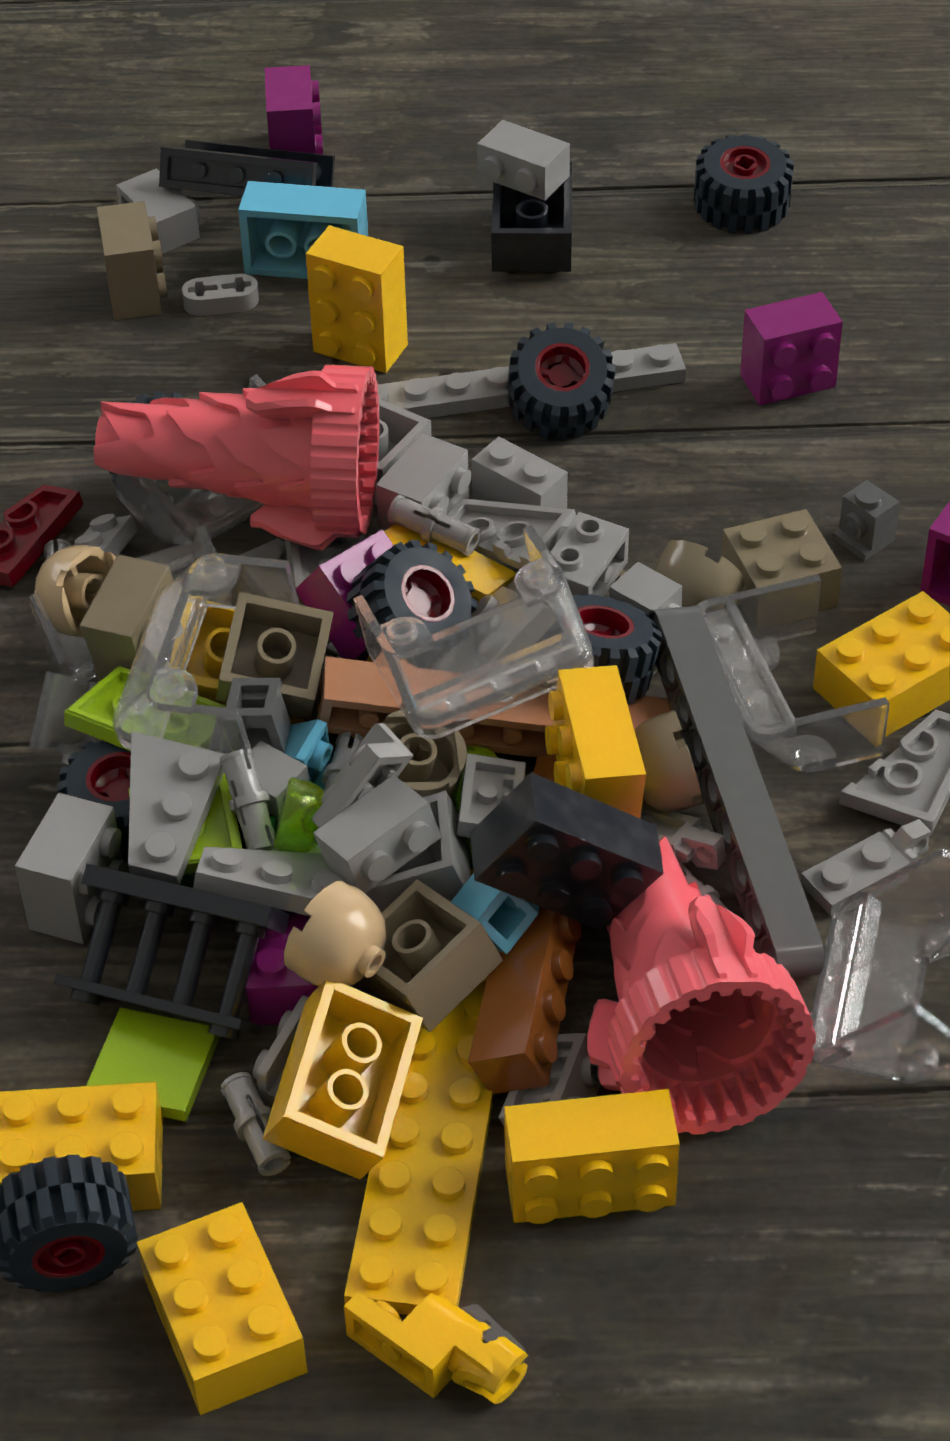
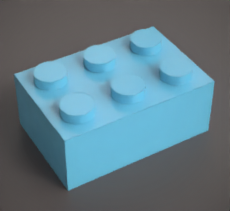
M248 181L238 209L244 273L249 275L308 279L306 252L329 225L368 236L366 190Z

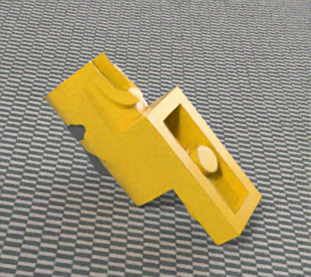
M359 1290L344 1305L347 1336L432 1398H435L452 1379L456 1384L484 1396L497 1405L512 1394L526 1374L528 1365L524 1362L528 1355L525 1352V1348L478 1304L459 1308L448 1299L431 1293L403 1321L396 1310L382 1300L374 1302Z

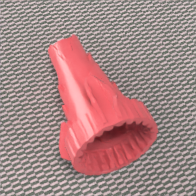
M326 364L322 371L312 370L295 373L259 388H243V394L199 392V399L165 397L152 400L149 404L101 401V416L97 423L95 446L93 447L95 465L119 475L169 481L168 486L172 488L210 490L215 493L225 494L227 497L252 499L265 505L250 516L251 528H261L282 539L314 550H324L338 537L359 538L361 534L365 535L370 526L375 501L379 458V395L376 373L373 367Z
M664 836L659 840L664 873L613 918L611 925L606 926L610 936L614 977L619 1002L598 999L593 1006L594 1011L589 1022L587 1034L588 1058L590 1063L598 1065V1078L600 1084L606 1090L621 1091L622 1094L669 1089L677 1133L705 1134L710 1131H726L733 1126H742L754 1121L759 1115H765L774 1109L802 1081L807 1073L806 1068L812 1062L815 1053L813 1045L816 1043V1032L813 1028L814 1023L787 969L782 964H776L773 957L765 953L759 954L753 949L755 934L742 918L723 906L715 904L708 894L702 896L696 881L687 883L670 842Z

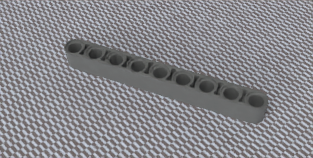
M697 605L650 610L648 612L649 618L657 623L659 626L658 630L662 635L655 664L671 710H675L682 728L680 734L688 746L699 782L701 796L715 833L724 835L725 865L744 920L755 934L756 953H765L773 957L776 964H782L787 969L791 978L819 975L822 973L825 963L822 940L704 615Z

